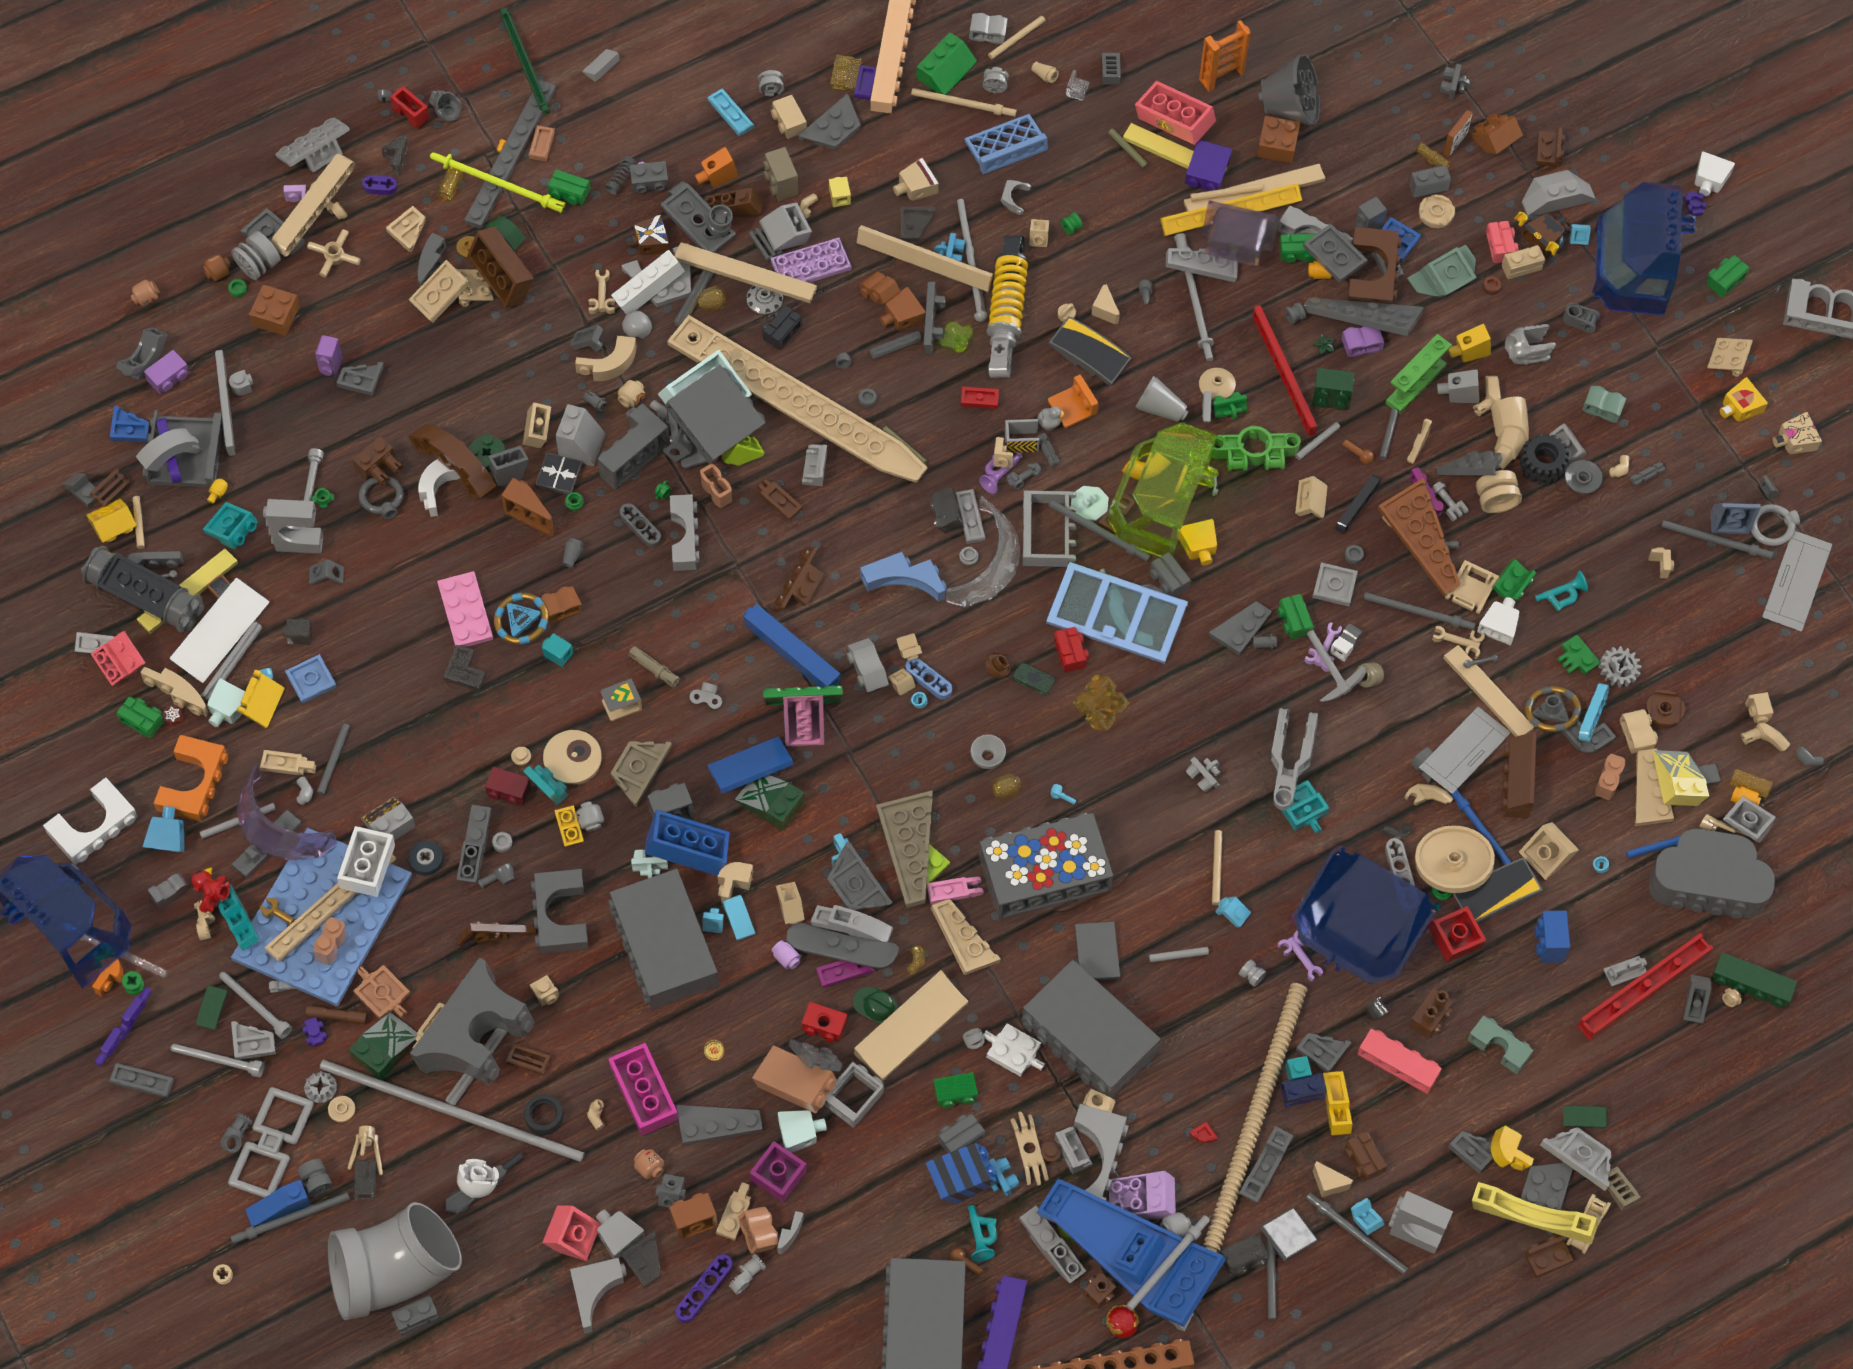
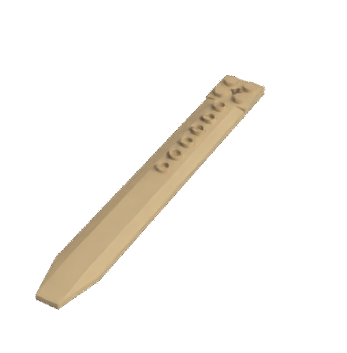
M690 315L687 316L667 341L670 347L697 363L702 362L717 350H720L751 394L881 472L917 483L927 470V466L901 441ZM696 336L697 341L691 342L689 337L693 338Z

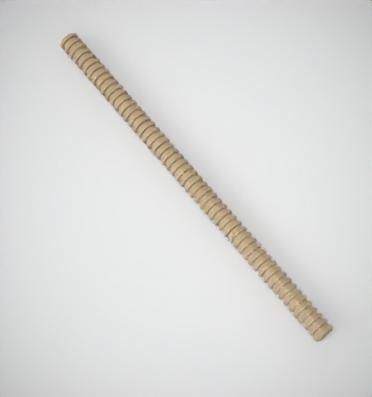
M1292 983L1290 985L1291 989L1288 991L1289 994L1286 997L1287 1000H1285V1005L1279 1018L1280 1022L1277 1024L1276 1033H1274L1270 1050H1268V1055L1264 1062L1265 1066L1262 1068L1263 1072L1260 1074L1261 1077L1258 1080L1259 1083H1257V1089H1255V1094L1253 1095L1254 1100L1251 1101L1250 1111L1247 1112L1248 1117L1245 1118L1246 1122L1243 1124L1244 1128L1241 1130L1242 1134L1239 1136L1240 1139L1237 1142L1238 1145H1236V1151H1234V1156L1232 1157L1233 1162L1230 1163L1231 1168L1228 1169L1227 1179L1224 1180L1225 1185L1222 1186L1223 1190L1220 1192L1221 1196L1218 1198L1219 1202L1216 1204L1217 1208L1214 1210L1215 1214L1212 1216L1213 1219L1206 1234L1208 1237H1205V1243H1203V1247L1216 1253L1220 1252L1221 1241L1224 1240L1223 1235L1226 1234L1227 1224L1230 1222L1229 1218L1232 1217L1231 1212L1234 1211L1233 1206L1236 1205L1235 1201L1238 1199L1237 1195H1239V1189L1242 1187L1241 1183H1243V1178L1246 1175L1245 1172L1248 1169L1246 1166H1249L1250 1155L1253 1154L1252 1149L1255 1148L1256 1138L1259 1136L1258 1132L1261 1130L1260 1127L1263 1124L1264 1115H1266L1270 1098L1274 1092L1273 1087L1276 1086L1275 1082L1278 1080L1277 1076L1280 1074L1279 1071L1282 1068L1281 1065H1283V1059H1285V1054L1289 1047L1288 1043L1291 1041L1290 1037L1293 1035L1292 1032L1295 1029L1294 1026H1296V1021L1302 1008L1301 1004H1303V999L1306 996L1305 993L1308 990L1300 983Z

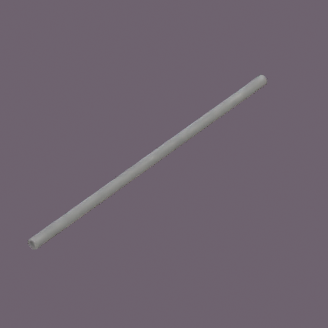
M322 1060L320 1064L321 1070L570 1159L582 1162L584 1158V1152L326 1060Z

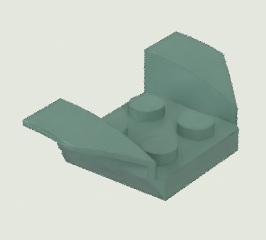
M1467 245L1460 248L1456 247L1428 263L1420 271L1407 279L1417 293L1436 297L1447 296L1477 278L1474 274L1476 258Z

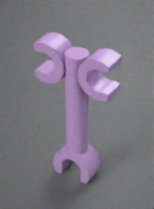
M1332 622L1328 624V635L1323 643L1326 652H1328L1334 638L1338 637L1342 631L1341 626L1337 631H1333L1331 629ZM1310 648L1308 653L1314 657L1309 658L1306 656L1305 662L1321 666L1323 671L1329 672L1319 653L1315 649Z
M1298 930L1294 933V937L1288 940H1281L1278 943V948L1282 946L1288 947L1283 953L1284 956H1288L1293 949L1308 970V979L1313 982L1314 976L1312 973L1317 972L1321 977L1323 970L1319 966H1314L1300 947L1306 945L1308 939L1299 940L1298 936L1302 934V931Z

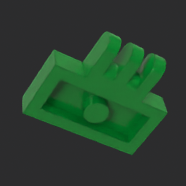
M1578 635L1562 644L1561 648L1565 653L1557 659L1559 663L1567 660L1562 664L1564 669L1570 665L1572 666L1567 670L1568 674L1580 669L1584 675H1587L1599 667L1601 663Z

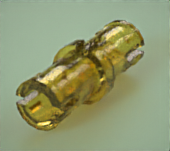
M1421 142L1416 149V152L1428 159L1430 164L1434 163L1438 167L1445 165L1447 169L1451 165V161L1445 159L1439 154V151H1434L1424 142Z

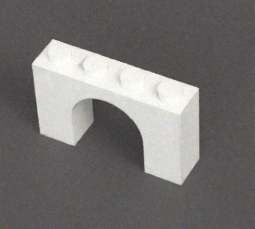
M104 778L90 789L93 797L106 810L105 821L98 829L87 833L78 832L60 814H57L43 825L46 833L75 865L85 861L89 854L94 850H99L107 840L116 837L120 830L133 824L138 817L135 809L107 778Z

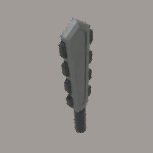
M520 1152L503 1165L496 1166L499 1172L497 1185L503 1181V1177L509 1169L524 1159ZM455 1190L446 1199V1212L457 1215L464 1213L469 1209L471 1203H476L481 1198H471L461 1190Z

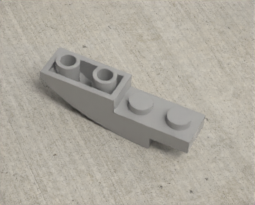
M817 905L811 919L812 926L882 942H888L893 931V927L876 918L834 905L833 908Z
M1034 1206L1019 1217V1220L1029 1232L1030 1238L1070 1284L1086 1272V1270L1064 1240L1059 1238L1048 1221L1038 1215V1208Z

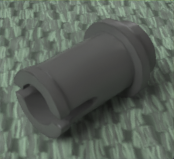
M591 390L584 394L583 400L594 406L596 411H603L607 407L605 398H600Z
M1272 634L1262 637L1253 636L1254 649H1273V647H1277L1276 636Z

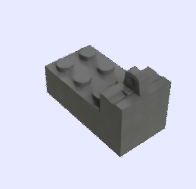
M643 403L637 409L632 407L626 412V418L630 422V429L622 439L616 440L612 447L607 451H603L598 458L600 477L615 491L661 453L665 447L670 445L668 426Z

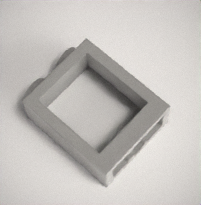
M854 1062L838 1078L834 1090L829 1093L824 1104L825 1107L853 1128L884 1093L883 1082L878 1077L869 1075L864 1066L856 1065ZM853 1075L875 1091L857 1113L835 1098Z

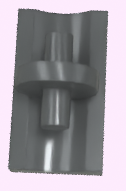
M1456 64V68H1445L1443 79L1452 80V83L1442 81L1440 92L1448 94V100L1453 101L1456 87L1461 93L1470 88L1471 83L1467 76L1462 75L1459 78L1462 66L1460 64Z

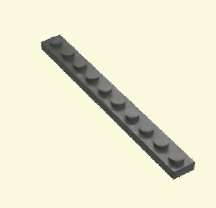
M539 80L542 92L549 103L556 91V85ZM534 93L531 94L489 175L508 181L543 115ZM485 181L465 218V224L482 229L503 187Z

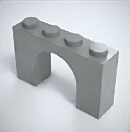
M268 499L267 506H264L263 517L266 518V526H269L271 543L274 544L276 551L321 554L323 544L321 528H310L314 527L316 508L314 501Z
M1407 1191L1404 1197L1400 1196L1388 1225L1392 1227L1389 1234L1435 1254L1453 1211Z

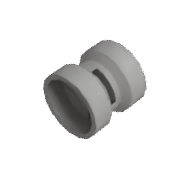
M1250 959L1242 967L1239 975L1242 978H1248L1249 983L1255 987L1261 982L1267 972L1262 968L1256 967V963Z

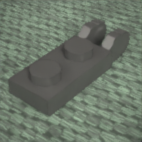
M180 551L131 553L128 556L129 560L143 567L157 568L159 565H166L167 567L175 568L178 565H184V558Z

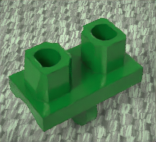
M1235 392L1230 395V398L1226 399L1222 396L1214 397L1215 419L1231 416V419L1235 420L1237 419V414L1247 412L1246 394L1241 395L1239 392Z

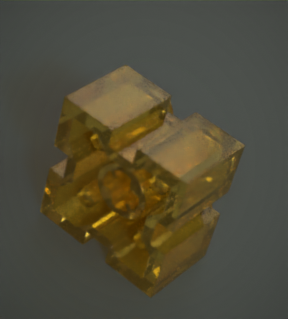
M1094 675L1086 685L1087 692H1081L1073 701V704L1080 713L1087 714L1085 719L1093 729L1108 731L1116 721L1114 715L1121 714L1130 702L1121 692L1114 691L1117 686L1109 676Z

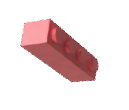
M1370 1029L1357 1054L1426 1094L1431 1090L1442 1069L1436 1062L1424 1059L1417 1051H1410L1401 1042L1387 1038L1379 1030Z

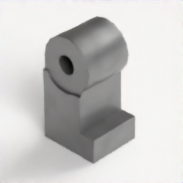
M177 873L158 886H152L148 889V892L161 910L183 895L189 889V885L181 874Z

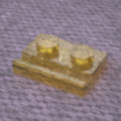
M836 55L830 88L852 89L855 91L862 58L854 59V57Z

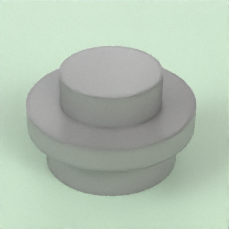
M966 547L960 552V561L965 565H973L978 560V552L972 547Z

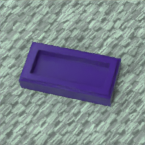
M860 65L854 98L871 100L876 67Z

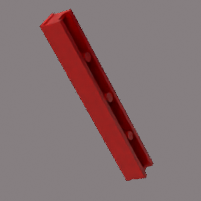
M1701 933L1582 1017L1577 1025L1578 1028L1591 1041L1711 955L1713 946L1707 944L1702 938L1703 935Z

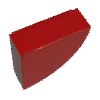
M1207 1122L1189 1133L1193 1139L1202 1143H1211L1218 1139Z

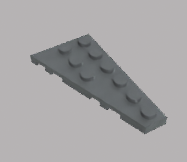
M1309 297L1303 305V309L1307 313L1404 336L1410 334L1424 311V307L1316 297Z

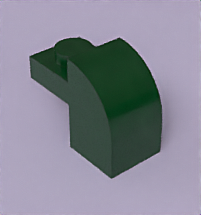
M499 216L496 220H492L486 225V229L496 227L513 250L526 238L513 222L503 216Z

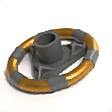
M1548 686L1536 690L1529 696L1525 704V714L1530 724L1537 729L1546 732H1560L1569 729L1578 721L1581 714V704L1578 697L1570 690L1558 686ZM1555 693L1548 696L1545 702L1532 712L1534 701L1538 697ZM1560 694L1572 701L1574 705V711L1570 719ZM1537 718L1561 722V724L1547 725L1540 722Z

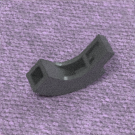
M153 327L143 329L135 352L128 359L118 361L116 369L121 370L122 374L126 376H131L138 380L145 376L144 371L156 363L160 357L168 334Z

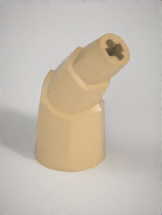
M1522 397L1504 398L1491 406L1495 433L1498 437L1494 453H1501L1503 459L1499 464V469H1496L1497 471L1504 470L1510 461L1517 457L1525 442L1529 440L1527 406L1525 399Z

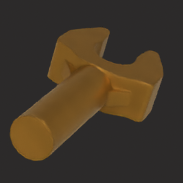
M266 898L267 903L272 906L271 909L260 906L262 915L267 919L275 915L289 925L295 921L293 917L279 909V901L275 898Z

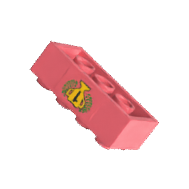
M1158 81L1135 104L1138 119L1194 145L1216 122L1213 106Z

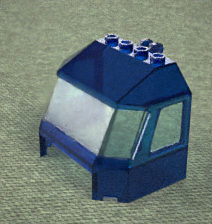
M1642 182L1624 195L1623 200L1598 218L1594 230L1597 231L1596 279L1592 293L1599 297L1609 310L1655 315L1665 314L1678 275L1681 256V233L1692 234L1696 231V227L1692 225V223L1696 222V216L1690 214L1682 215L1683 191L1679 185Z

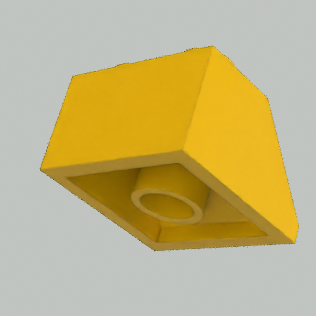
M121 498L86 515L102 542H111L116 539L117 535L121 533L127 534L133 530V527L137 526L128 506Z

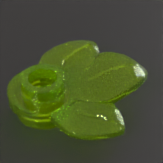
M949 322L945 327L946 333H944L943 340L937 341L943 347H951L956 352H962L967 348L968 339L972 336L973 331L970 325L961 327L957 322Z

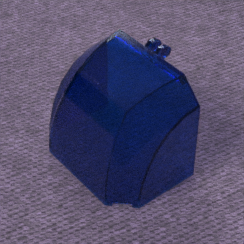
M1339 845L1329 853L1294 913L1300 942L1326 957V965L1334 962L1337 964L1336 971L1339 972L1341 968H1344L1368 984L1397 978L1442 906L1439 903L1434 905L1429 901L1430 896L1362 854L1355 852L1352 855L1345 852V847Z

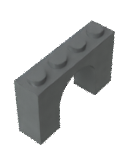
M582 869L534 873L535 880L531 881L532 893L536 892V899H533V910H537V917H534L535 929L539 930V935H535L536 947H540L541 954L589 949L586 923L558 925L553 923L546 915L549 905L557 898L584 895Z

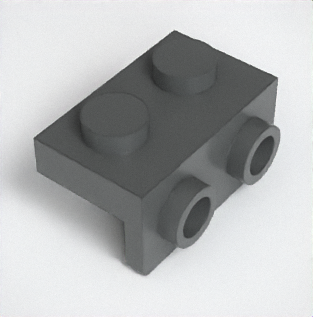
M666 161L630 165L633 193H645L654 190L663 191L669 188Z

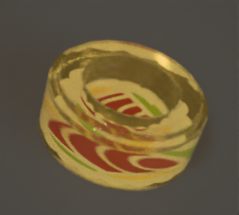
M716 1039L708 1041L704 1047L705 1056L712 1061L721 1059L724 1055V1045L722 1042Z

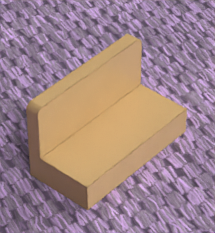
M1314 476L1299 480L1295 513L1299 516L1313 513L1319 518H1324L1327 485Z

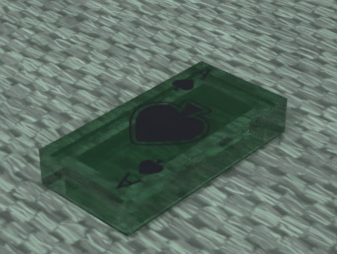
M1023 662L1020 663L1012 680L1047 696L1055 682L1054 677Z

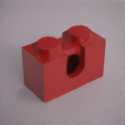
M404 86L390 96L392 109L400 116L402 114L406 115L408 122L416 129L430 119L428 106Z

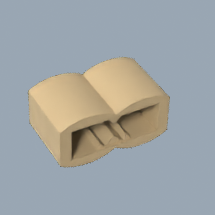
M1644 709L1622 714L1620 724L1631 753L1654 749L1658 742L1657 733L1650 726L1652 724L1650 715Z

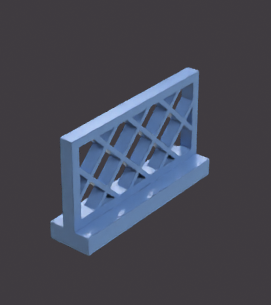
M1030 114L965 138V143L980 165V171L983 175L1048 150L1047 137L1045 133H1041ZM1026 121L1030 124L1028 128L1020 126L1021 123ZM1008 128L1014 129L1012 134L1006 133L1004 130ZM1017 131L1026 132L1024 137L1016 135ZM1029 133L1037 135L1033 138H1027ZM992 134L998 135L996 140L990 139L988 136ZM1001 136L1010 138L1008 143L1000 141ZM1013 139L1022 141L1017 144H1011ZM977 140L981 141L980 146L973 145L971 142ZM985 143L993 144L992 149L983 146ZM997 146L1005 147L1001 150H995ZM981 152L989 153L983 157L979 156Z

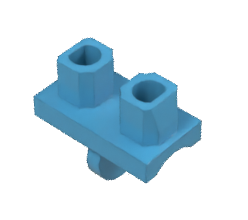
M950 233L948 247L946 242H941V245L935 246L934 252L962 262V255L953 253L954 251L964 252L965 240L956 239V234Z
M1006 1157L997 1161L994 1158L989 1160V1163L993 1165L997 1172L995 1177L998 1181L990 1187L994 1192H997L999 1190L997 1184L999 1183L1006 1197L1012 1195L1011 1191L1020 1184L1015 1174L1004 1178L1002 1173L1011 1169Z

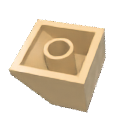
M1551 822L1542 825L1519 853L1547 880L1567 864L1579 849Z

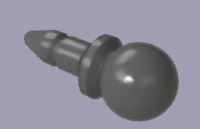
M1143 279L1139 282L1138 288L1140 295L1143 297V302L1147 305L1150 301L1153 284L1150 280Z

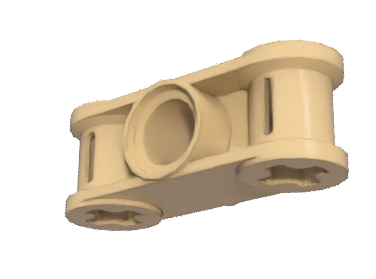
M1592 1194L1583 1214L1597 1217V1224L1599 1225L1611 1203H1605ZM1569 1238L1566 1245H1573L1585 1254L1590 1244Z

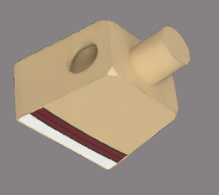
M921 158L899 173V184L893 186V190L896 196L906 193L909 199L914 201L938 194L939 183L924 159Z

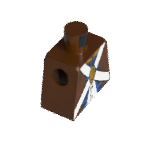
M661 215L634 224V235L625 237L627 248L638 246L641 255L663 254L669 250V242Z

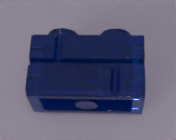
M1321 1073L1315 1074L1312 1077L1306 1076L1284 1081L1280 1088L1285 1107L1324 1099L1327 1092Z

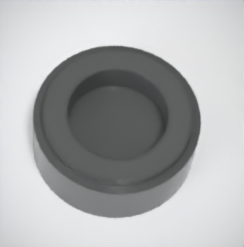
M863 389L858 396L860 405L865 408L873 407L877 402L876 392L872 389Z
M1351 545L1345 551V560L1353 565L1359 564L1363 560L1364 551L1358 545Z

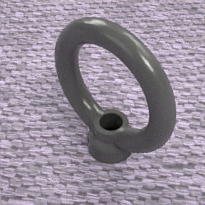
M373 477L368 479L359 490L360 504L368 512L382 514L384 519L394 518L398 514L396 508L403 500L404 492L401 484L396 479L390 477L387 484L395 488L396 497L392 503L386 502L381 507H377L367 501L366 493L371 486L379 482Z

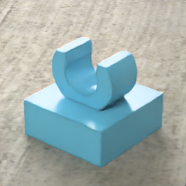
M1572 224L1570 244L1588 245L1590 225Z
M711 908L710 913L704 912L703 931L722 933L724 914H718L719 909Z

